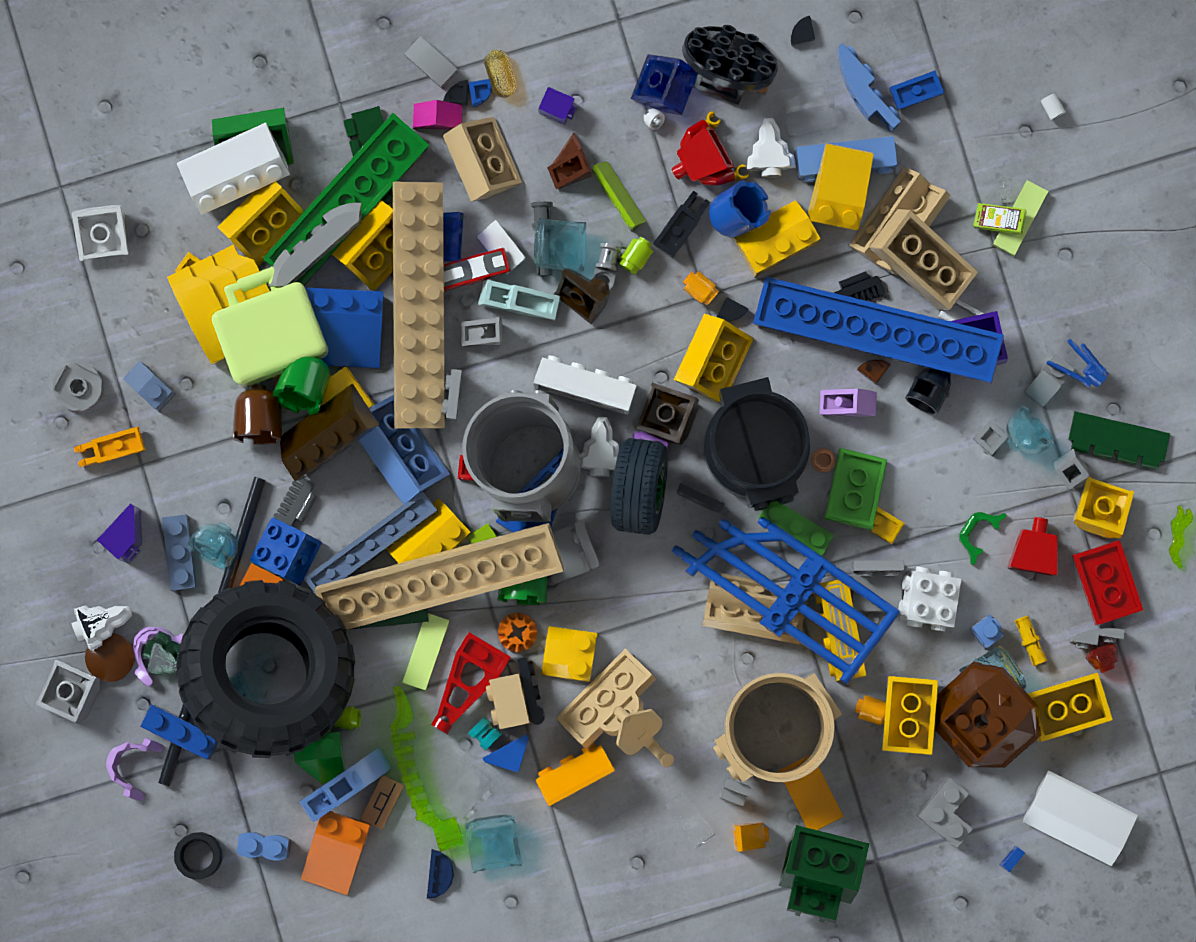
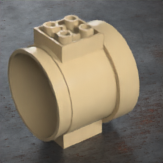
M787 673L763 675L747 683L734 696L725 718V733L713 740L716 745L712 748L720 760L725 758L730 766L726 769L734 781L739 779L741 782H745L753 775L772 782L797 780L814 771L826 758L834 738V720L843 714L815 673L810 674L806 678ZM766 684H784L799 690L811 701L819 719V737L813 752L801 765L784 772H768L751 764L739 750L734 736V718L740 703L751 691Z

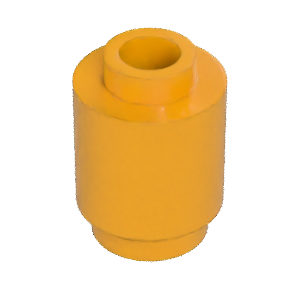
M699 270L696 274L691 271L683 281L686 285L683 290L700 304L703 302L708 306L719 292L715 288L716 284Z
M864 695L863 699L858 698L854 712L858 713V719L877 725L884 724L886 701Z

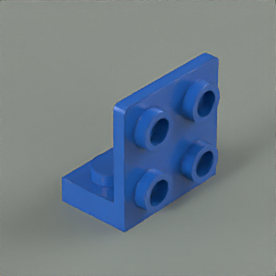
M272 517L250 561L301 586L322 541Z

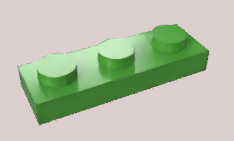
M778 501L770 503L769 508L764 509L758 518H767L771 523L776 524L820 556L823 555L834 537L832 533L787 506L779 505Z

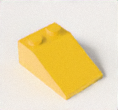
M828 143L825 144L808 209L811 221L859 230L865 207L873 153Z

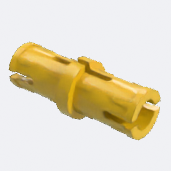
M1029 615L1014 620L1022 638L1021 644L1025 646L1032 666L1048 661L1039 642L1041 638L1036 634Z

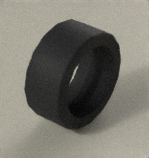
M204 832L191 833L184 836L177 843L174 851V862L178 871L185 877L193 880L205 879L219 869L222 862V849L219 842L212 835ZM202 841L210 846L213 852V859L206 869L196 871L186 865L184 851L190 843Z

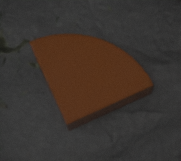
M871 360L861 364L857 371L874 384H877L891 364L883 360Z

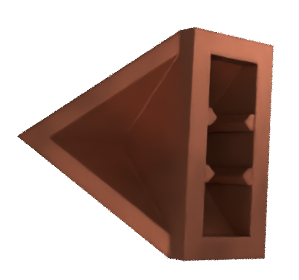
M574 132L553 164L547 167L556 190L591 177V169Z

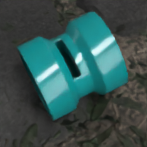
M486 717L482 718L468 733L473 739H477L480 742V746L484 751L502 735L498 729H494L490 725V721Z

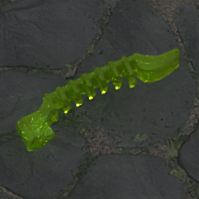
M395 686L393 690L397 702V715L390 725L392 733L390 739L394 744L395 749L393 751L398 759L397 766L402 773L403 784L405 783L407 788L406 794L410 797L411 808L415 810L417 815L415 816L416 821L421 820L433 828L440 852L462 846L464 842L456 816L441 820L436 816L434 810L428 811L427 806L431 805L429 797L420 800L417 798L418 794L425 793L424 785L413 787L412 781L420 780L419 772L409 774L408 768L416 767L415 759L405 761L404 758L406 754L415 753L414 745L401 747L400 743L416 739L415 731L398 734V729L406 728L411 724L413 711L402 688Z

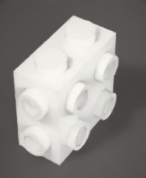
M916 567L915 571H907V575L904 576L902 581L904 597L900 600L898 610L901 611L900 620L908 621L907 626L922 628V624L931 625V630L945 632L946 628H954L961 579L954 578V573L939 571V575L931 574V569Z

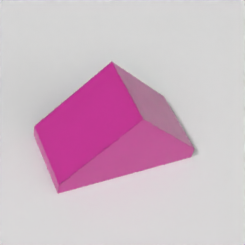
M440 100L414 104L413 129L452 130L462 123V105Z

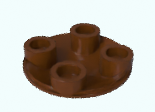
M112 633V636L103 640L102 646L92 651L87 647L85 663L88 671L104 682H115L125 678L134 664L132 645L123 636Z

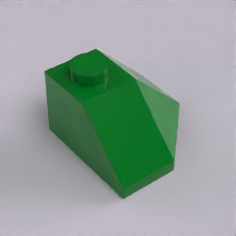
M341 732L327 733L319 741H315L304 748V750L294 753V762L318 782L326 784L345 770Z

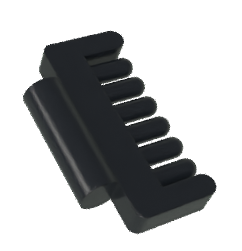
M866 271L839 281L841 290L834 292L852 298V295H854L856 299H860V294L861 299L867 301L866 295L868 300L873 299L869 288H871L874 298H878V293L880 296L885 294L879 276L869 278Z

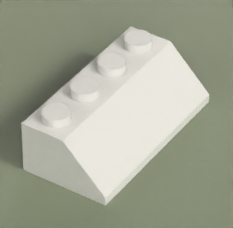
M266 123L177 163L189 194L201 215L290 175L286 159Z
M549 355L548 359L542 357L533 382L534 388L624 415L629 414L637 385L632 384V379L622 376L614 379L609 377L610 373L596 369L594 373L585 370L586 366L572 362L570 366L563 364V359Z

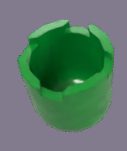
M301 357L282 371L273 396L279 398L278 402L282 407L292 412L299 413L301 409L309 411V415L318 413L331 374L328 365L319 357Z
M548 576L498 589L497 600L507 603V599L517 600L519 605L538 606L540 603L546 605Z

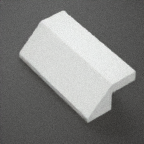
M1048 770L1022 822L1112 866L1122 851L1138 815Z

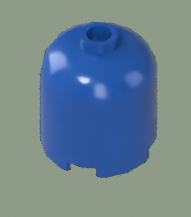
M740 181L712 200L709 207V218L712 226L721 235L730 238L741 236L762 226L768 221L771 210H768L766 200L769 199L768 195L756 182Z

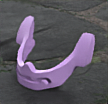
M146 627L135 636L133 651L139 665L135 674L147 687L153 681L147 672L149 669L141 659L142 645L148 643L152 637L160 636L172 641V644L180 648L183 634L173 636L165 628Z
M145 738L141 744L124 743L110 751L106 761V768L111 779L124 787V796L141 801L144 800L145 793L134 788L130 783L125 782L118 773L117 766L122 760V754L132 749H140L146 752L148 750L162 752L164 748L162 744Z

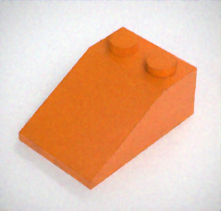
M330 811L322 816L314 833L301 880L348 895L372 825L334 811Z

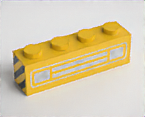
M839 580L819 583L822 587L853 607L850 588ZM814 593L816 604H821L822 614L820 615L860 642L856 621ZM826 631L827 638H823L824 647L850 665L858 653ZM828 663L830 677H835V681H841L840 678L844 673ZM864 663L853 678L866 676Z

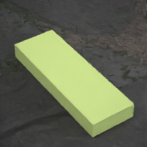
M1026 180L1013 205L1014 208H1022L1027 211L1022 235L999 232L992 245L1015 256L1048 191Z
M429 613V622L422 623L402 682L423 690H427L450 620Z

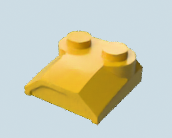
M1089 476L1086 478L1078 508L1074 514L1073 523L1081 530L1105 538H1121L1134 491H1128L1092 479Z
M549 626L541 675L590 682L597 633Z

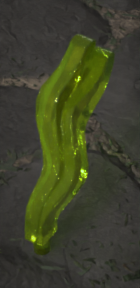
M1180 505L1177 506V514L1170 523L1173 541L1169 547V555L1178 569L1183 567L1179 557V551L1185 544L1183 532L1193 521L1192 511L1187 508L1186 514H1184V510Z

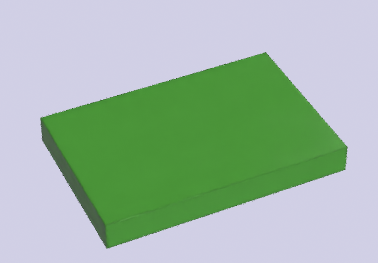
M839 448L824 519L872 531L887 459Z

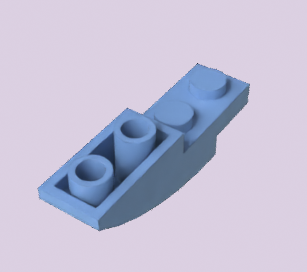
M842 43L837 50L842 78L852 100L867 120L876 115L892 132L901 122L898 119L900 115L892 106L887 107L882 101L884 98L876 88H870L875 80L873 70L867 64L862 65L857 59L858 54L851 46L846 47Z
M378 747L299 801V803L313 823L393 767L380 747Z

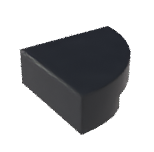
M810 15L799 20L794 26L791 34V45L815 41Z
M468 80L460 81L453 85L445 94L443 101L468 106Z
M727 297L717 318L724 319L727 322L735 321L743 317L749 308Z

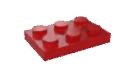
M1120 540L1072 555L1095 626L1143 611Z

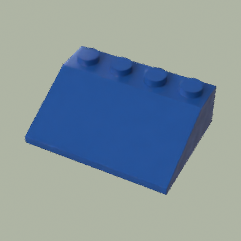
M305 288L328 346V354L322 360L328 366L379 369L383 292Z

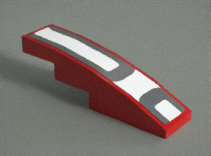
M505 248L443 264L444 292L461 286H469L510 272L511 269Z

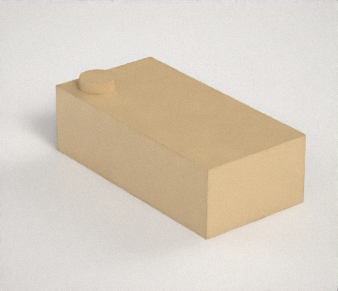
M897 209L869 246L876 255L936 309L950 310L978 273L977 270L911 210Z

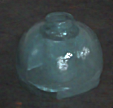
M1021 406L1009 417L1006 432L1009 436L1007 443L1015 452L1020 450L1028 455L1040 454L1054 444L1051 441L1053 438L1041 420L1030 417L1029 415L1032 411L1025 406Z
M210 523L200 526L187 542V546L192 552L196 549L201 553L200 559L221 569L225 565L227 569L231 567L238 551V543L235 536L231 533L232 529L224 523H219L218 525Z

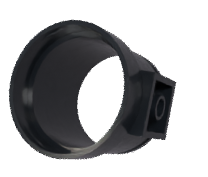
M769 377L720 389L718 395L721 407L711 418L704 438V457L711 475L726 491L735 496L745 498L748 508L754 507L755 511L767 509L770 503L778 501L779 505L793 502L795 500L794 497L799 493L796 481L803 473L810 454L809 430L803 414L792 401L778 393L772 392ZM748 402L770 403L784 410L793 419L801 438V454L796 468L786 477L768 484L748 483L732 475L722 464L715 445L716 428L721 419L730 410Z

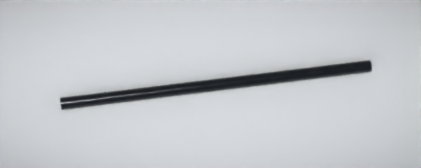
M258 477L253 479L218 593L228 587L231 589L233 587L266 482L264 479ZM182 705L179 718L190 723L192 716ZM172 742L170 743L158 783L166 786L171 784L182 747Z

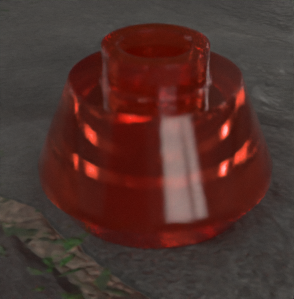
M1111 643L1087 652L1086 660L1095 670L1100 669L1101 673L1114 669V663L1118 662V647Z

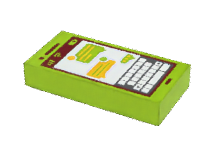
M978 203L973 227L981 230L1022 235L1027 211L1022 208Z

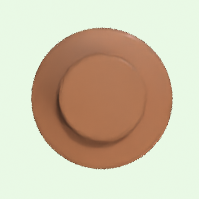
M826 448L816 450L811 457L812 467L820 473L832 470L836 462L833 452Z

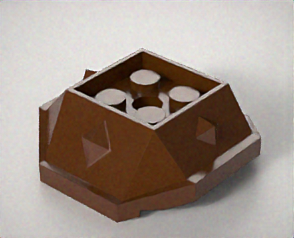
M973 661L938 693L935 731L968 767L1005 768L1041 736L1038 704L1003 667L985 665ZM981 715L987 718L988 723L981 719Z

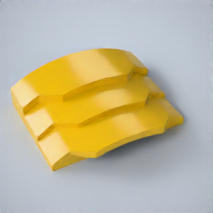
M234 244L167 277L193 333L212 365L225 359L212 323V315L216 311L229 307L224 288L227 285L238 283V279L260 272L255 260L239 255ZM265 283L245 292H242L240 288L234 291V295L238 303L270 292Z

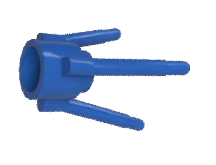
M1071 339L1067 340L1068 344L1088 364L1083 371L1085 377L1050 360L1046 362L1047 365L1082 382L1087 387H1090L1091 384L1095 387L1100 386L1109 375L1106 371L1107 369L1099 363L1084 343L1081 344L1083 352Z

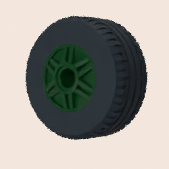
M628 438L621 443L615 465L611 495V523L618 531L650 535L656 532L659 526L665 498L668 468L667 447L660 441Z

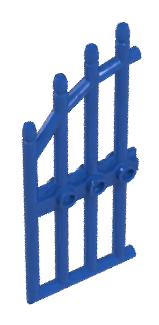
M761 517L758 523L764 529H768L769 532L745 533L735 525H731L729 521L721 519L718 525L723 530L728 531L733 538L719 543L708 536L706 537L701 531L695 530L692 534L694 539L702 542V545L709 549L698 559L677 545L673 547L672 552L690 565L686 573L693 577L699 571L762 615L763 618L759 623L778 637L783 632H786L842 671L844 674L840 680L846 685L849 684L901 612L765 517ZM783 541L807 559L797 569L759 542ZM745 544L790 575L792 579L783 589L729 552L728 549ZM718 555L778 598L769 609L711 569L706 563ZM827 572L886 612L887 615L881 623L877 625L822 587L819 583ZM814 592L873 634L865 645L807 606L805 602ZM800 612L855 650L858 654L850 665L790 624L797 613Z

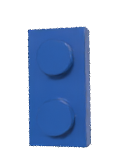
M936 70L889 88L897 111L944 94Z

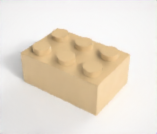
M520 674L489 680L490 685L486 686L488 700L494 701L495 710L491 711L493 724L499 725V729L530 724L531 721Z

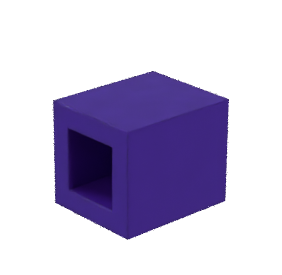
M548 87L538 112L565 125L567 120H572L576 113L577 106H574L575 98Z

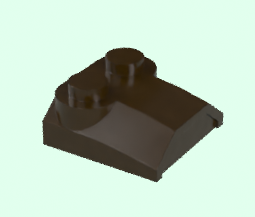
M565 268L562 271V277L554 295L560 296L562 302L588 323L592 324L605 308L610 291L609 285L604 280L597 278L590 280L570 268Z
M652 382L650 393L635 429L668 440L671 443L682 445L687 439L695 420L699 399Z

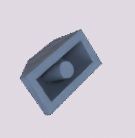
M141 361L123 378L158 412L176 395Z

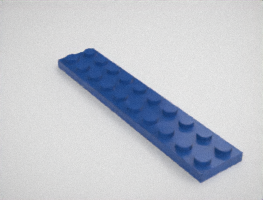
M765 277L753 322L757 326L991 384L1004 339L1003 334L770 277Z

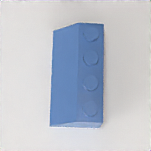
M394 395L369 408L378 421L379 426L359 441L403 504L422 491L426 492L450 475L418 428H394Z

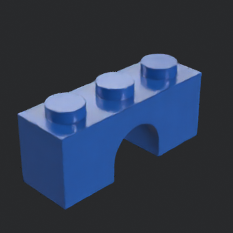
M151 704L140 726L206 760L211 759L218 745L216 740L209 735L205 736L196 725Z

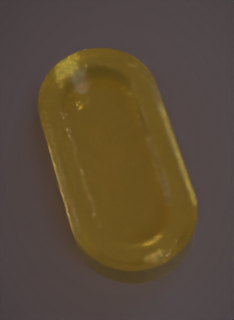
M499 49L492 50L485 56L484 65L494 93L501 98H507L516 91L517 81L508 55Z

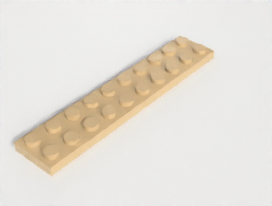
M393 182L394 428H445V414H442L444 401L443 183Z
M546 523L316 586L315 592L319 598L326 602V607L334 615L339 616L348 630L564 571V565L550 524Z

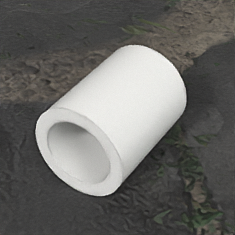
M1056 93L1041 100L1050 120H1054L1066 113Z

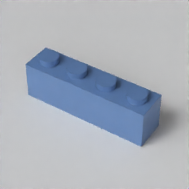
M894 136L828 143L873 153L871 172L877 171L878 175L890 174L897 167ZM825 144L796 147L795 153L799 180L804 179L805 183L816 182Z

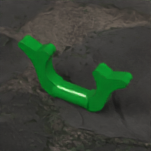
M977 512L970 516L959 533V541L967 550L971 565H975L977 555L983 553V549L976 548L969 542V536L977 523L985 520L994 529H998L999 522L1006 518V513L994 516Z

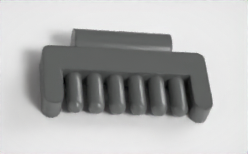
M305 478L298 480L302 484L292 481L293 486H290L289 490L293 493L286 492V496L293 500L287 497L283 498V501L292 505V507L283 502L280 503L282 508H278L277 511L282 515L275 513L273 515L274 518L290 526H293L296 519L304 522L317 498L316 495L311 493L314 483Z

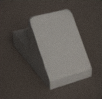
M501 317L461 322V346H500L502 344Z
M1057 354L1050 360L1068 370H1075ZM1046 365L1024 392L1040 406L1044 407L1069 376Z

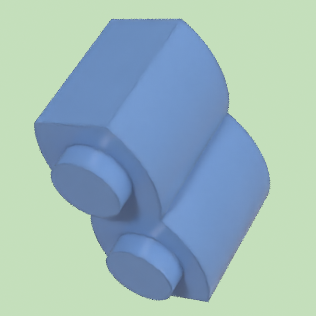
M257 832L243 833L238 837L237 853L248 858L263 856L270 860H283L289 857L291 839L283 835H270L266 837Z

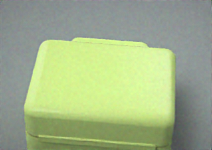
M274 267L238 279V283L227 285L224 290L229 307L216 311L212 315V323L232 378L242 388H248L281 375L286 367L301 357H319L322 359L328 354V346L303 284L295 282L284 287L270 286V292L238 303L234 291L241 288L242 292H245L265 283L267 285L268 283L271 284Z

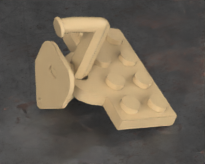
M626 649L556 717L585 749L605 732L610 736H618L616 744L627 755H633L645 746L660 761L663 767H670L674 762L673 755L667 753L652 738L660 730L662 719L652 709L643 710V703L639 698L656 678Z

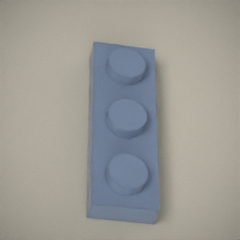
M188 515L163 517L162 523L171 591L197 588Z

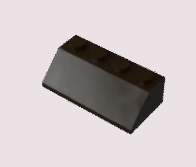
M354 384L349 385L323 404L318 413L308 415L282 435V441H280L281 460L294 481L309 477L379 426L378 421Z

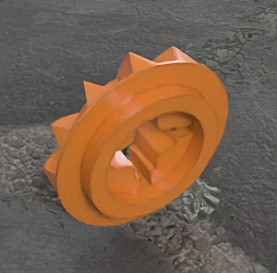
M523 613L507 615L498 627V638L501 644L513 652H522L529 649L537 637L535 622ZM511 623H514L518 628L527 626L522 632L523 642L516 636L508 639V636L513 632Z

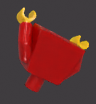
M714 111L708 113L706 120H700L686 130L680 142L681 148L677 150V155L681 162L672 167V172L678 180L689 175L692 181H699L702 185L720 186L733 182L735 178L742 181L749 176V174L741 176L738 172L739 169L746 167L744 164L736 167L734 171L731 170L734 168V165L714 130L719 126L721 119L717 122H711L709 119L715 115Z

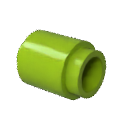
M639 237L638 240L633 238L621 256L622 261L619 265L636 275L638 270L641 271L654 252L650 248L652 244L642 237Z

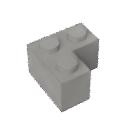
M948 777L916 815L955 848L959 847L973 829L954 814L969 793Z

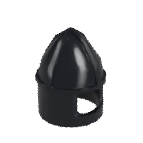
M925 368L914 377V382L905 399L915 408L931 415H937L945 399L949 396L951 376L947 372Z

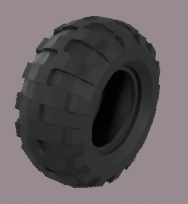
M263 580L247 581L243 585L232 589L228 587L214 595L212 600L204 607H200L190 620L182 636L177 656L176 675L178 678L179 695L184 708L189 711L194 724L205 736L209 735L221 747L233 753L250 754L252 758H270L271 756L283 754L288 756L300 752L315 741L322 739L332 729L340 716H342L351 697L355 681L354 666L356 661L353 645L350 644L346 634V627L339 616L334 615L326 607L324 600L313 592L308 594L296 588L295 584L279 581V583H266ZM259 633L273 634L286 639L293 644L303 658L306 669L304 686L290 699L276 704H261L245 698L234 688L227 674L226 655L232 646L247 636Z

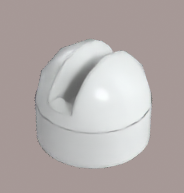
M649 109L647 115L644 114V122L652 130H657L663 125L665 115L657 109Z

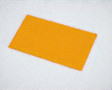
M810 755L778 770V772H784L796 768L797 766L801 765ZM819 766L810 774L800 779L784 782L807 828L818 830L844 817Z

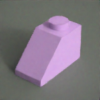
M864 389L821 390L819 415L876 416L877 392Z

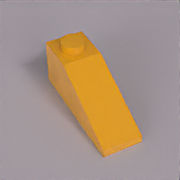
M763 822L733 824L734 846L737 852L765 848V842H769V829L764 827Z

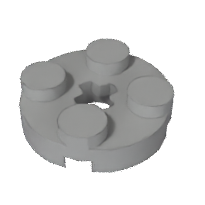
M76 362L62 367L57 372L53 381V390L57 401L66 409L75 412L88 411L99 402L102 396L103 380L92 366ZM80 380L83 381L82 386L84 390L75 394L72 384L74 382L78 383Z

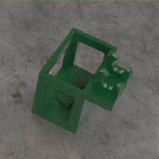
M796 825L789 838L779 886L791 889L787 911L795 912L796 916L804 913L819 917V922L824 923L826 920L835 923L840 901L851 904L859 892L869 843Z

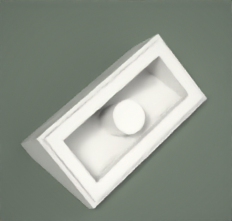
M496 220L477 236L487 251L505 248L511 269L506 275L526 261L525 256Z

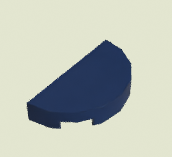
M434 849L431 850L426 899L437 898L444 894L451 886L454 878L453 865L450 859L441 851Z

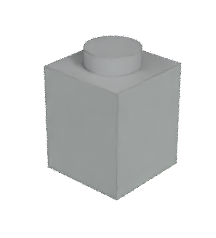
M1074 448L1053 462L1055 471L1068 489H1071L1090 476L1088 467Z

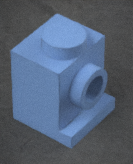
M990 614L970 628L984 649L994 644L1004 635L1002 632L1003 628Z

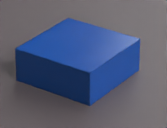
M1014 846L999 865L1007 872H1010L1025 852L1018 846Z

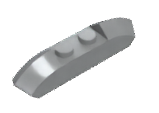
M361 203L341 205L323 215L322 217L327 223L325 225L321 223L311 232L313 235L306 242L301 240L296 244L292 255L286 249L280 254L273 265L274 275L271 284L268 283V286L284 287L295 283L357 228L362 221Z

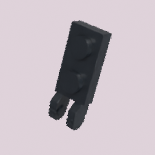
M694 190L684 204L679 206L653 243L655 247L672 259L697 226L701 216L711 203L706 199L701 203L696 213L689 210L688 208L694 203L698 195Z
M527 657L519 658L517 663L529 717H531L530 720L533 724L539 725L544 722L545 716L543 715V708L538 706L536 701L541 699L538 685L533 686L531 676L536 675L533 661H528Z

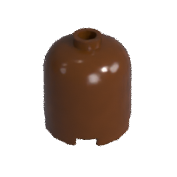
M253 385L251 389L241 392L236 398L232 434L234 441L244 443V439L254 440V445L275 444L276 440L282 441V406L278 402L279 398L273 396L272 391L266 390V386Z

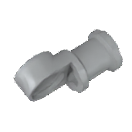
M601 243L600 248L602 250L599 263L595 265L593 278L607 277L610 281L609 291H611L617 271L615 267L617 256L622 248L613 244ZM608 254H610L609 262H606Z

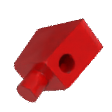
M1034 517L1032 530H1020L1008 563V568L1049 576L1057 575V535L1046 533L1048 519Z

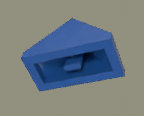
M527 734L483 757L484 762L519 772L529 740Z

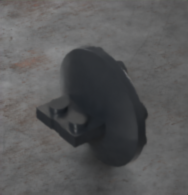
M723 25V27H696L686 36L682 46L686 62L698 73L694 88L717 95L739 105L744 91H755L768 87L774 81L778 71L776 57L773 56L767 47L759 42V38L756 35L742 33L731 25ZM735 35L744 37V40L736 37Z

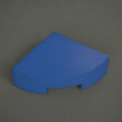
M493 78L469 82L473 107L483 104L489 98L493 90Z

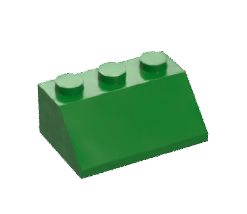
M284 107L212 119V133L215 145L266 123L283 153L287 165L294 164Z

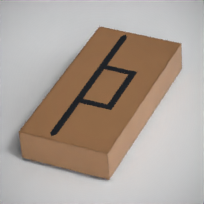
M382 775L360 819L383 830L405 785Z

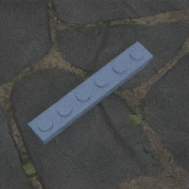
M422 491L304 577L305 581L316 595V586L348 578L438 512V510L426 493Z

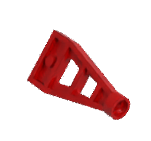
M468 632L455 654L437 716H435L431 725L448 735L452 725L486 692V686L490 685L489 680L500 677L511 657ZM468 662L480 667L485 673L483 679L472 687L465 685L461 681L463 667ZM457 686L469 693L466 701L458 708L449 703L453 689ZM442 716L448 717L449 723L443 721L440 718Z

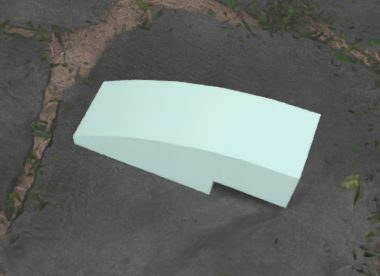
M485 280L482 283L478 305L555 320L560 296L517 285Z

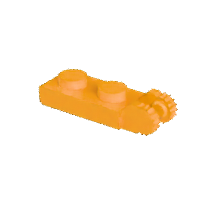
M139 426L95 438L91 442L74 447L75 453H83L90 449H94L95 457L79 461V468L96 463H105L146 451Z

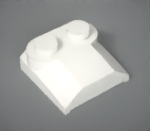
M121 205L100 206L72 212L80 261L90 258L129 254L124 225L125 217Z

